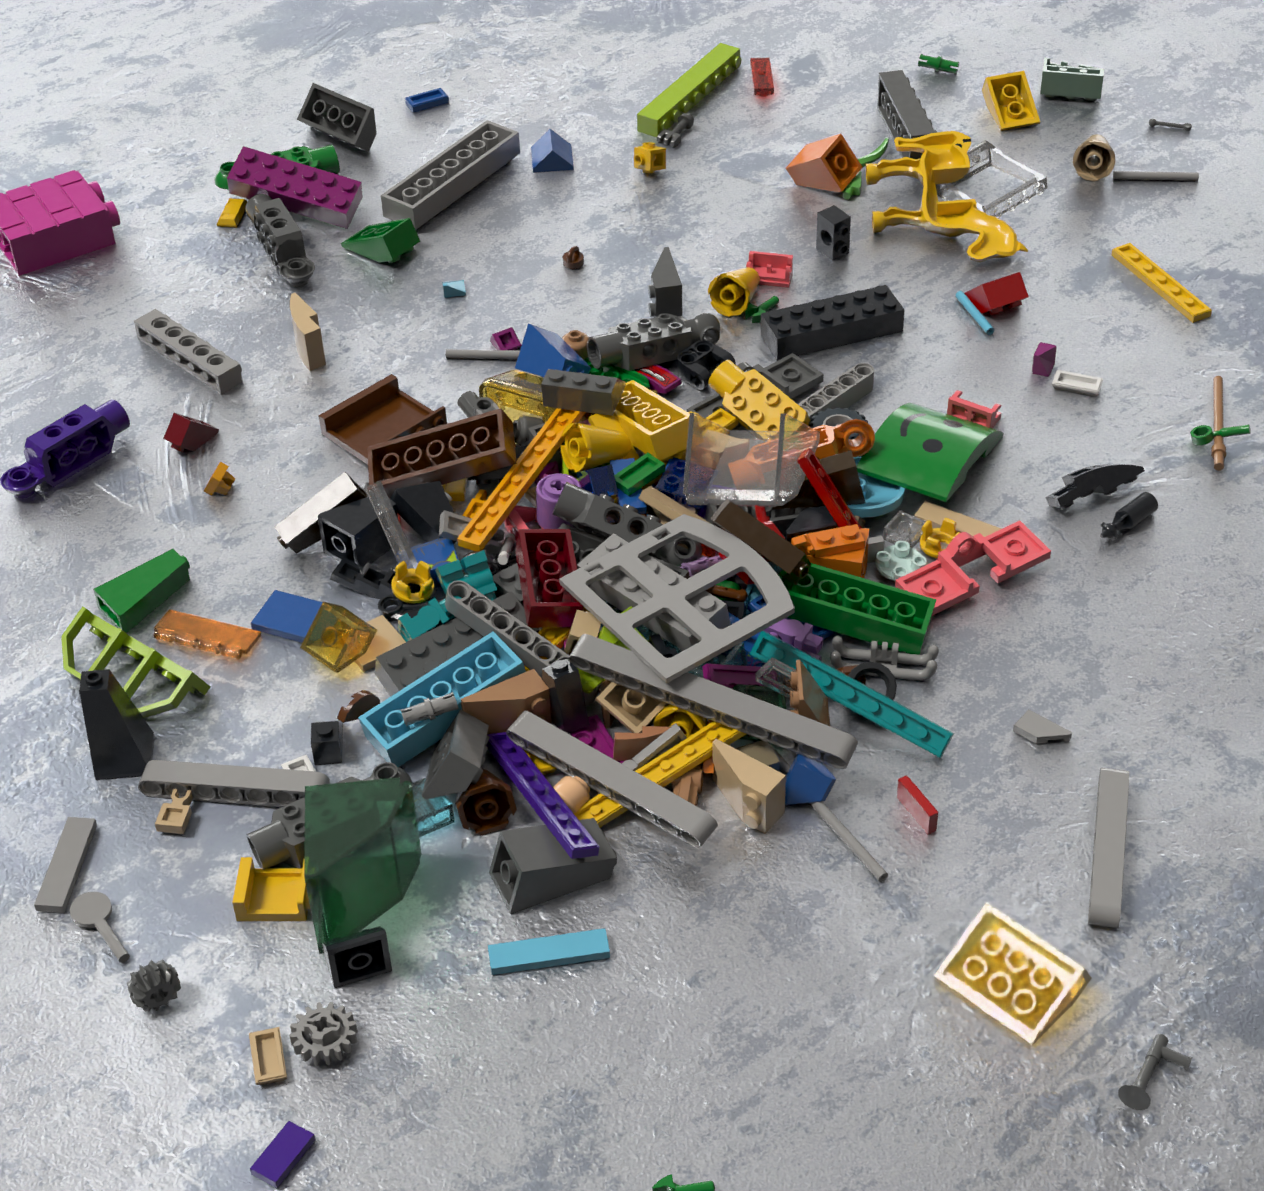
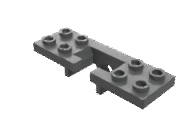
M794 353L765 368L759 364L752 367L746 362L737 365L744 372L752 369L757 370L791 399L822 383L824 378L823 373ZM716 393L687 409V412L698 413L705 419L720 408L725 410L722 405L723 397ZM738 423V425H737L735 428H733L732 430H730V431L727 432L726 434H728V433H730L731 431H733V430H735V429L741 427L742 425H741L740 423Z

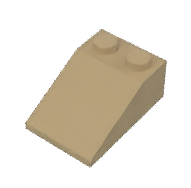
M715 739L712 742L713 781L741 821L750 828L757 829L766 834L785 813L786 775Z

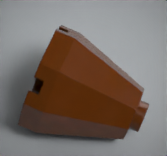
M483 769L476 784L471 782L466 791L458 792L455 802L462 827L467 830L469 828L474 829L477 834L482 836L504 829L509 823L508 818L510 815L514 816L517 811L510 786L486 769Z

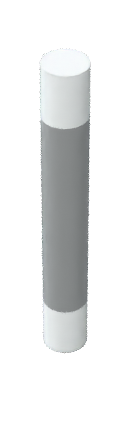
M509 533L505 537L498 557V562L501 565H505L508 562L515 542L514 534Z

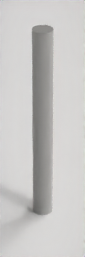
M1113 171V180L1198 181L1199 179L1198 172Z
M446 349L445 355L446 358L517 360L520 351Z

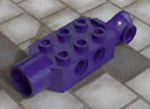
M110 399L95 409L84 404L27 437L24 446L26 462L3 473L0 478L1 486L16 498L25 499L31 497L37 485L45 481L55 487L110 454L115 436L130 426V420L125 409L114 399Z

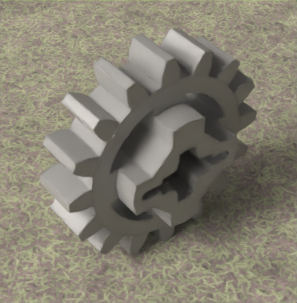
M319 1002L316 1006L317 1009L312 1010L307 1006L305 1008L306 1015H296L297 1023H291L292 1033L289 1036L294 1053L296 1055L301 1054L304 1062L313 1058L314 1065H318L320 1060L325 1059L326 1064L330 1065L331 1058L335 1057L341 1061V1053L343 1051L346 1053L352 1052L351 1044L357 1043L356 1033H358L352 1012L346 1013L345 1006L341 1005L334 1009L333 1002H330L326 1008H323L321 1002Z

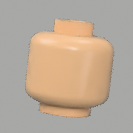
M565 776L553 787L573 814L590 800V788L578 776Z

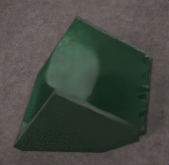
M400 778L305 786L304 878L319 954L324 953L322 943L360 932L403 900L420 865L419 860L422 855L413 787L410 781H404L400 784Z

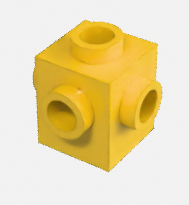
M644 142L643 146L634 147V168L642 169L643 173H655L656 170L666 169V148L655 146L653 142Z

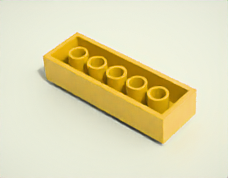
M634 380L626 383L614 415L633 446L645 454L647 452L660 461H667L672 458V455L680 451H688L693 448V445L701 442L693 415Z

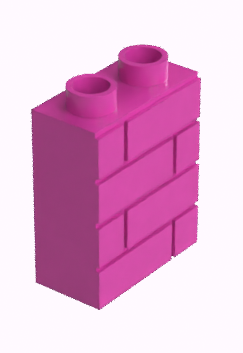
M72 170L56 175L53 179L50 177L31 183L30 186L25 185L6 191V194L0 193V250L18 276L116 244L112 227L120 225V217L115 204L111 200L105 202L98 182L87 183L79 171Z

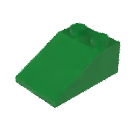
M411 218L368 225L342 242L341 246L377 262L388 261V263H393L400 259L401 254L414 250L413 246L418 244L420 239Z

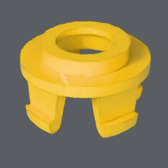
M944 518L941 528H933L932 522L930 520L926 521L921 529L923 534L920 537V548L925 554L938 558V552L945 550L941 549L940 542L949 545L952 539L960 533L957 532L956 534V522L952 519Z
M405 561L399 563L395 567L394 571L396 573L391 584L394 595L407 603H421L429 599L434 591V582L430 576L431 567L423 561L418 563L416 569H407ZM415 583L421 587L420 592L411 593L410 587L406 584Z

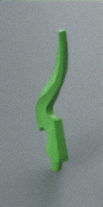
M885 138L876 150L858 159L862 167L882 157L888 147L889 138ZM861 171L841 192L844 199L848 200L852 195L861 194Z

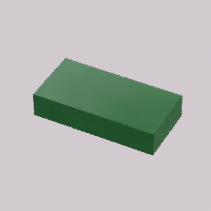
M647 452L612 476V485L630 496L665 472V464Z

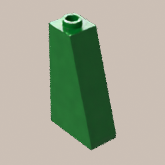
M171 549L94 588L98 608L117 628L128 633L190 580L188 572L190 564L184 555L180 556L174 549Z

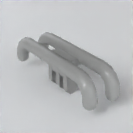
M835 636L832 640L835 651L831 652L830 660L835 669L859 665L842 661V656L848 659L880 663L889 668L896 679L926 680L931 678L937 670V662L934 660L938 656L939 649L936 645H931L926 654L916 655L898 653L899 643H893L892 650H888V642H883L882 649H878L877 641H872L871 650L847 648L843 645V640L840 636ZM897 663L927 666L922 670L897 668ZM867 673V674H865L866 676H876V677H880V676H878L877 674H873V673Z

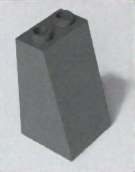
M594 818L579 820L600 847L598 856L571 859L546 825L500 831L489 874L510 914L611 878L614 866L617 864V855L605 838L604 831L600 829Z

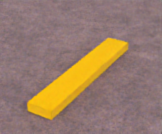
M1131 243L1112 249L1111 255L1192 323L1211 317L1212 309Z

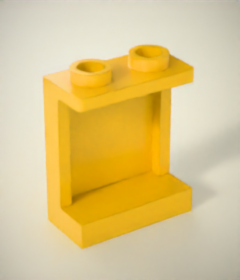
M241 857L232 901L236 921H306L308 909H313L314 895L311 889L312 886L317 885V870L312 869L310 858H304L303 868H267L263 870L262 868L254 867L252 857Z

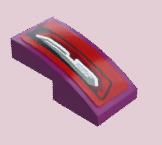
M658 365L634 370L648 378L652 392L666 394L682 384L679 377Z

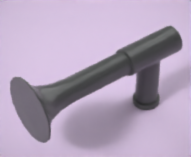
M1157 1034L1146 1054L1145 1061L1135 1082L1132 1085H1123L1118 1090L1120 1100L1131 1109H1147L1150 1106L1151 1099L1145 1090L1160 1059H1165L1188 1070L1193 1057H1188L1167 1048L1168 1038L1163 1034Z

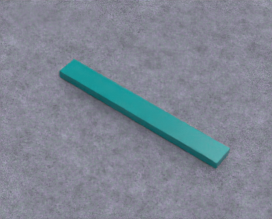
M764 630L760 632L750 652V655L788 676L791 675V671H796V660H801L827 697L939 758H942L954 735L948 729Z

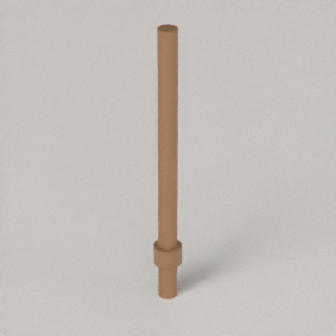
M1215 376L1213 379L1214 431L1224 428L1223 378L1221 376ZM1214 436V445L1211 448L1214 469L1217 471L1223 470L1224 458L1226 457V446L1222 436Z

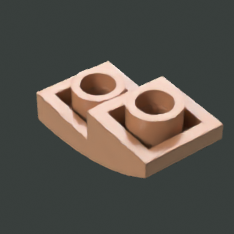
M642 726V733L615 732L613 759L616 761L633 760L634 756L670 727Z

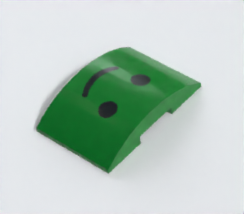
M906 403L893 411L875 433L873 447L866 454L862 455L856 467L857 472L947 502L966 480V474L970 467L979 457L985 458L1003 438L1004 433L915 403Z

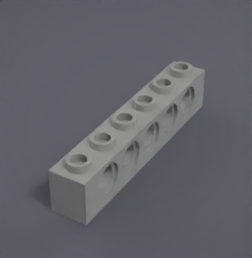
M154 309L134 320L137 337L140 341L219 394H223L243 382L242 368L236 360L231 359L224 352L211 346L209 342H205L195 333L184 328L180 323L170 319L166 314Z

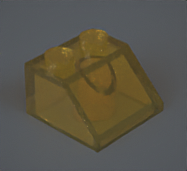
M323 602L300 648L332 671L339 673L367 652L377 629L343 606Z

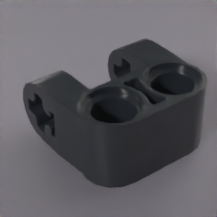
M701 340L678 354V377L692 387L703 390L709 386L708 382L711 376L709 370H715L726 360H731L735 365L736 361L728 351L714 345L710 341Z

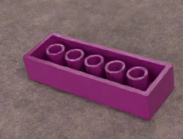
M245 146L242 147L227 177L230 194L249 200L258 194H266L272 199L280 198L289 212L348 229L363 198L362 182Z

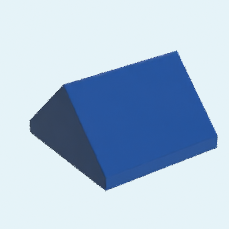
M549 129L531 146L533 173L574 170L571 144L552 129Z

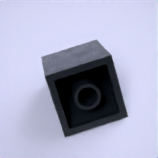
M379 494L342 505L318 515L323 552L339 562L344 557L364 567L367 562L372 564L401 541L396 503Z

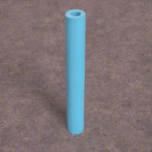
M958 291L955 295L958 301L985 333L992 335L995 331L992 325L964 292Z

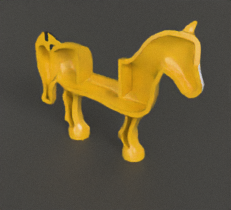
M956 131L930 133L913 139L896 137L894 142L897 151L923 153L921 158L883 159L878 164H866L867 185L877 184L881 179L890 176H908L919 179L923 185L922 203L918 211H907L897 207H889L884 212L872 211L873 233L882 232L887 226L906 224L922 227L926 231L947 237H956L965 233L979 234L977 240L969 245L967 249V255L970 260L976 262L1010 257L1017 251L1028 252V249L1021 242L1017 241V235L1005 221L978 210L975 199L938 202L935 184L956 182L962 179L969 171L970 161L967 155L968 149L971 146V138Z

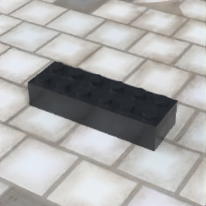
M887 285L876 286L870 289L858 290L848 294L836 295L822 300H814L800 305L761 313V337L778 361L791 353L801 356L903 332L905 309Z

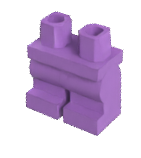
M784 618L764 630L822 661V656H819L818 653L822 649L824 638L812 634L813 625L808 623L803 625L798 620H787Z

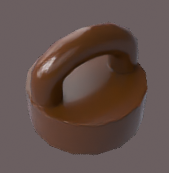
M578 246L571 247L562 256L563 266L568 269H578L584 265V255L579 252Z

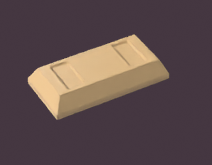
M276 1027L249 1033L256 1085L261 1086L286 1080L287 1074L280 1028Z

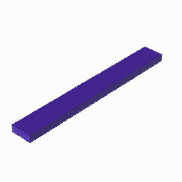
M506 732L487 734L490 737L486 744L489 752L570 858L598 856L599 845L525 751L512 742Z

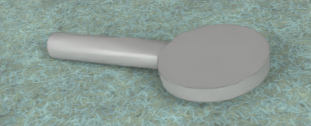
M86 892L79 895L70 906L72 921L80 927H96L120 963L126 962L130 955L106 922L112 912L110 899L100 892Z

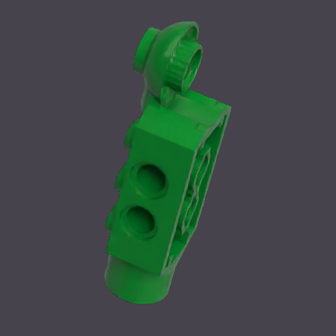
M333 145L316 149L297 146L271 154L334 174L340 172L338 157ZM225 162L220 166V170L214 179L217 187L228 189L227 177L235 162Z

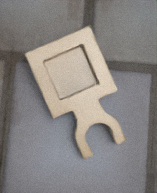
M173 789L171 794L172 803L162 804L155 822V828L158 832L184 834L192 814L189 805L192 802L193 796L191 790H187L186 795L179 798L178 789Z

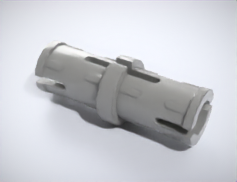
M451 692L431 700L429 698L424 699L422 703L400 710L405 725L409 726L429 718L430 721L436 719L435 716L459 708L454 693Z

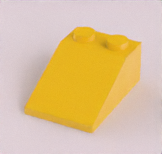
M1024 71L985 77L982 94L987 109L1001 131L1040 124Z

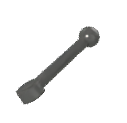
M1155 119L1149 120V125L1152 127L1159 125L1183 128L1185 131H1190L1192 128L1190 123L1176 124L1156 121Z

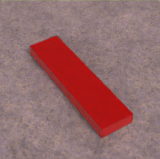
M808 448L802 451L797 462L838 527L857 524L859 529H862L813 450Z

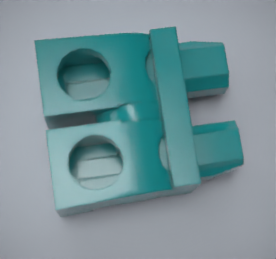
M484 550L464 557L461 561L458 559L439 566L435 570L445 595L449 584L458 580L466 582L491 601L496 599L495 592L497 587L488 566ZM454 596L456 599H462L459 596Z
M433 598L413 618L408 613L399 617L397 630L403 639L408 642L455 619L456 616L446 609L445 599L438 603L436 598Z

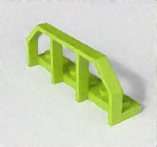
M83 606L61 636L63 669L81 680V673L75 670L73 640L85 623L91 626L89 631L101 639L104 635L108 637V643L88 671L104 670L117 650H120L122 646L127 648L125 653L137 661L142 657L143 660L123 687L130 699L151 669L157 671L158 668L162 669L163 672L161 674L172 682H175L177 679L180 680V683L169 699L137 708L143 718L177 708L188 691L193 694L196 690L205 695L211 687L192 671L186 670L161 655L152 647L150 648L134 639L122 629L114 627Z

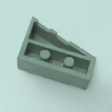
M1044 57L1040 94H1044L1046 97L1064 96L1067 99L1081 97L1090 101L1101 99L1104 69L1082 64L1079 67L1068 66L1067 61H1061V64L1050 62V58Z

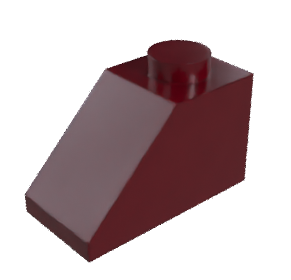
M173 413L163 439L171 442L170 447L178 451L184 452L185 449L196 451L217 435L219 429L201 420Z

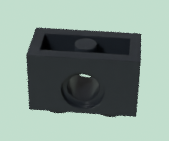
M835 205L817 212L816 249L832 261L849 253L851 216Z

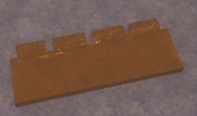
M170 609L154 627V639L169 643L174 641L178 645L194 649L197 647L198 650L214 654L221 652L222 656L238 660L243 654H248L261 637V631Z

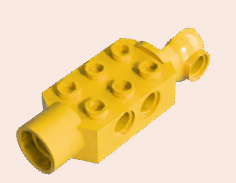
M726 360L711 374L708 385L723 397L722 405L725 410L738 418V423L763 444L808 430V424L811 420L807 412L757 370L752 369L744 372L731 360Z

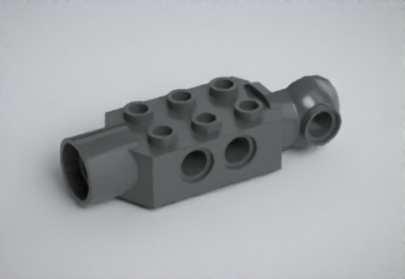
M266 194L253 196L246 204V214L258 230L256 234L259 243L263 244L264 250L267 255H270L273 265L279 268L281 276L291 286H305L313 275L315 265L306 257L300 228L280 198L272 199Z
M710 313L700 314L690 320L671 314H660L658 317L650 319L641 318L637 322L619 323L615 327H610L608 333L589 337L587 352L591 364L596 369L612 365L630 371L677 360L680 352L701 340L710 341L715 345L720 338V323Z
M568 482L565 483L552 515L568 521L579 530L603 539L609 538L614 533L628 543L663 525L661 524V519L655 516L647 515L645 517L638 514V510L630 505L624 504L622 507L615 504V500L607 495L600 494V496H597ZM606 517L613 518L615 525L608 523ZM630 527L637 529L638 535L633 534L630 531ZM664 533L656 538L660 540L668 534ZM682 536L648 555L681 567L682 563L693 562L702 557L703 550L700 542ZM680 543L685 544L689 550L688 555L683 556L679 554L677 545Z

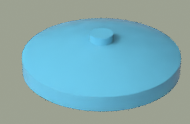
M861 456L853 457L856 467L861 459ZM858 472L866 503L847 506L854 516L861 518L884 515L895 510L902 503L905 488Z

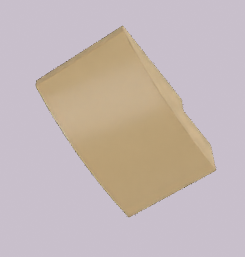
M292 293L290 297V311L297 352L309 371L326 365L318 316L296 293Z

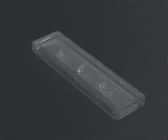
M381 481L365 487L398 564L405 561L407 569H416L418 563Z

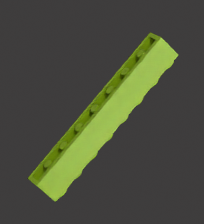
M719 43L637 113V131L657 138L663 129L668 130L678 121L681 114L687 113L740 67L742 61L740 48Z

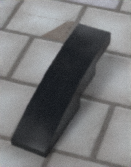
M343 557L332 572L330 580L380 600L386 595L394 594L391 584L396 572L393 567L386 572L368 562L362 567ZM415 583L406 584L410 587L411 593L420 592L421 587ZM434 589L433 594L426 601H429L433 598L437 591L436 589Z

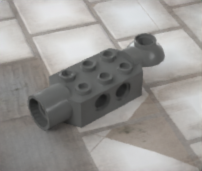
M386 762L376 766L373 774L364 780L354 777L346 778L273 811L270 824L246 834L259 867L265 870L279 863L286 862L297 868H303L304 858H310L312 865L380 834L381 817L377 804L391 803L406 796L411 790V777L395 764Z

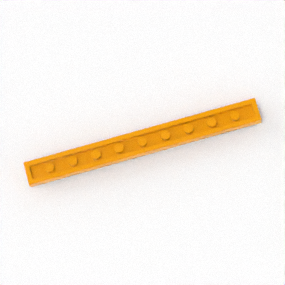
M559 408L553 412L517 459V464L511 467L457 538L458 546L473 551H482L565 441L562 433L566 426L571 423H578L586 412Z

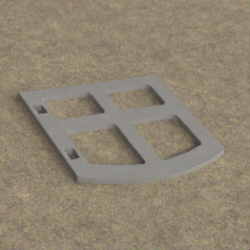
M685 514L559 579L560 585L666 684L794 614L792 600L782 580L769 563L754 549L725 530ZM664 533L668 534L660 540L656 538ZM682 536L703 543L727 557L675 586L668 585L640 560L641 557ZM598 567L601 568L600 571L594 573L593 575L589 573ZM617 570H621L652 598L619 614L592 591L588 585ZM738 572H746L761 592L767 605L724 629H718L687 601ZM662 613H669L700 642L671 658H665L634 628Z

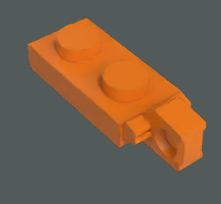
M855 524L791 538V544L805 554H811L818 558L864 549L865 539L858 525Z

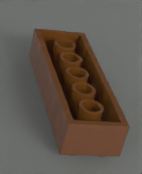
M502 408L367 447L369 489L374 494H379L387 499L391 498L397 488L440 481L444 485L517 464L513 422Z

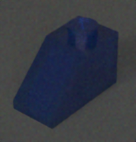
M612 464L576 473L584 490L597 496L604 494L611 497V495L618 494Z

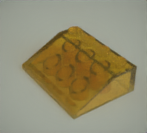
M985 903L934 974L935 978L1032 1046L1075 1003L1092 979L1084 967L988 903Z

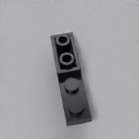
M1100 464L1085 467L1063 476L1062 479L1065 487L1045 498L1049 506L1064 509L1073 505V500L1079 497L1083 498L1092 493H1103L1104 495L1114 493L1118 490L1117 487L1119 485L1135 481L1137 475L1145 470L1142 466L1127 464Z

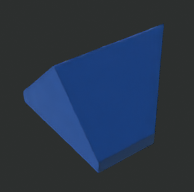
M797 753L786 776L785 805L825 801L836 778L823 763Z

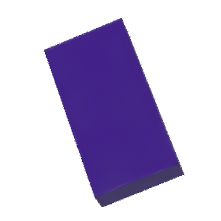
M288 1121L250 1167L251 1175L278 1188L315 1142V1135Z

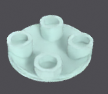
M897 541L895 545L885 547L884 551H879L876 554L875 559L877 570L884 577L893 581L927 564V559L920 552L911 548L906 541Z

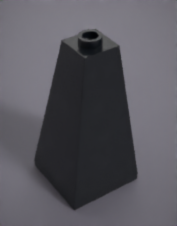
M110 669L82 671L79 694L95 780L141 777L147 763L153 759V730Z

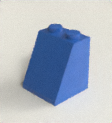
M528 324L515 369L543 378L548 369L589 374L591 367L557 333Z

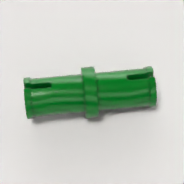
M920 54L919 59L926 60L927 62L918 61L919 67L935 69V72L944 71L957 74L958 69L951 68L950 66L959 68L958 61L946 60L942 56L932 57Z

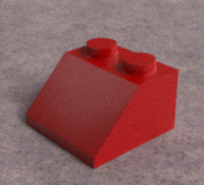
M1020 272L981 284L964 293L981 314L990 312V315L1002 312V307L1009 306V309L1022 305L1021 300L1029 297Z

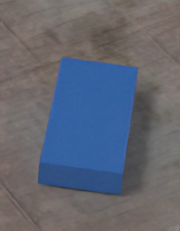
M442 88L405 98V104L413 113L449 103V97Z

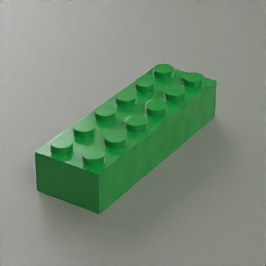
M811 563L812 566L807 576L801 579L797 585L778 575L786 587L794 606V614L787 618L868 642L877 641L878 645L888 642L889 648H892L893 643H899V651L920 655L931 622L936 599Z

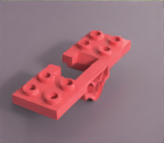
M1020 520L986 537L981 533L972 536L967 532H961L952 539L945 550L938 552V560L896 579L895 587L936 599L933 616L979 593L980 585L973 578L970 579L959 567L987 555L997 565L991 568L990 576L997 583H1000L1049 559L1051 550Z

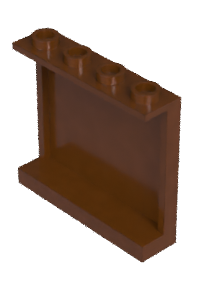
M393 374L318 415L322 435L367 465V447L447 424L444 406L433 411L399 389L398 378Z

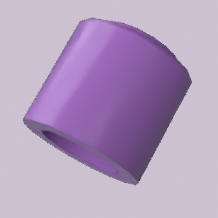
M556 473L542 478L537 483V521L543 529H559L562 524L573 527L568 521L552 515L566 482L581 488L579 481L573 476Z

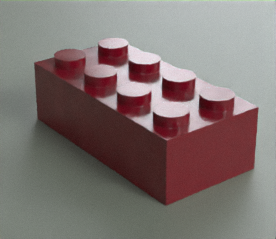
M519 529L515 551L527 626L530 628L571 627L576 611H583L584 606L559 582L560 578L577 570L570 529Z

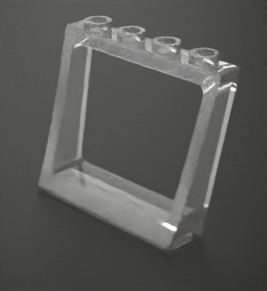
M985 140L968 150L967 155L970 161V168L962 179L952 183L935 184L939 197L946 201H955L971 198L954 186L988 167H995L1026 182L986 206L977 203L978 210L1000 219L1001 215L1007 211L1012 212L1019 204L1029 202L1030 198L1035 195H1041L1047 189V177L1010 157Z

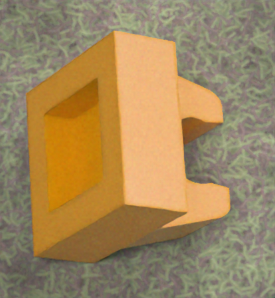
M222 462L218 464L204 492L211 496L214 492L227 495L235 481V477L226 471L229 467Z

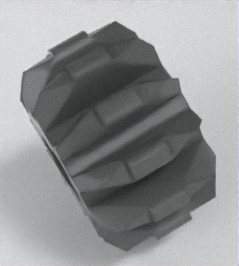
M163 959L157 963L150 960L146 966L139 965L138 972L130 973L131 980L127 982L130 998L133 1004L141 1007L145 1012L151 1008L158 1011L160 1006H169L170 1000L178 998L177 991L181 989L178 973L171 964L165 963Z

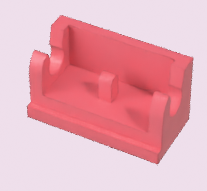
M750 251L749 262H747L746 268L750 267L758 272L760 277L758 285L789 288L793 276V255Z
M959 390L952 397H949L947 414L989 428H994L1001 419V413L998 412L1001 408L1000 404L996 403L992 409L959 398L963 393Z

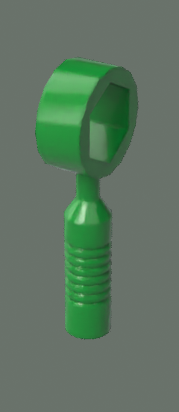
M1248 424L1225 427L1219 431L1212 432L1210 426L1201 425L1193 428L1190 434L1192 443L1199 446L1213 441L1214 436L1229 437L1251 434V429Z

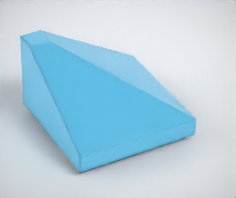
M464 280L442 282L444 298L466 295Z

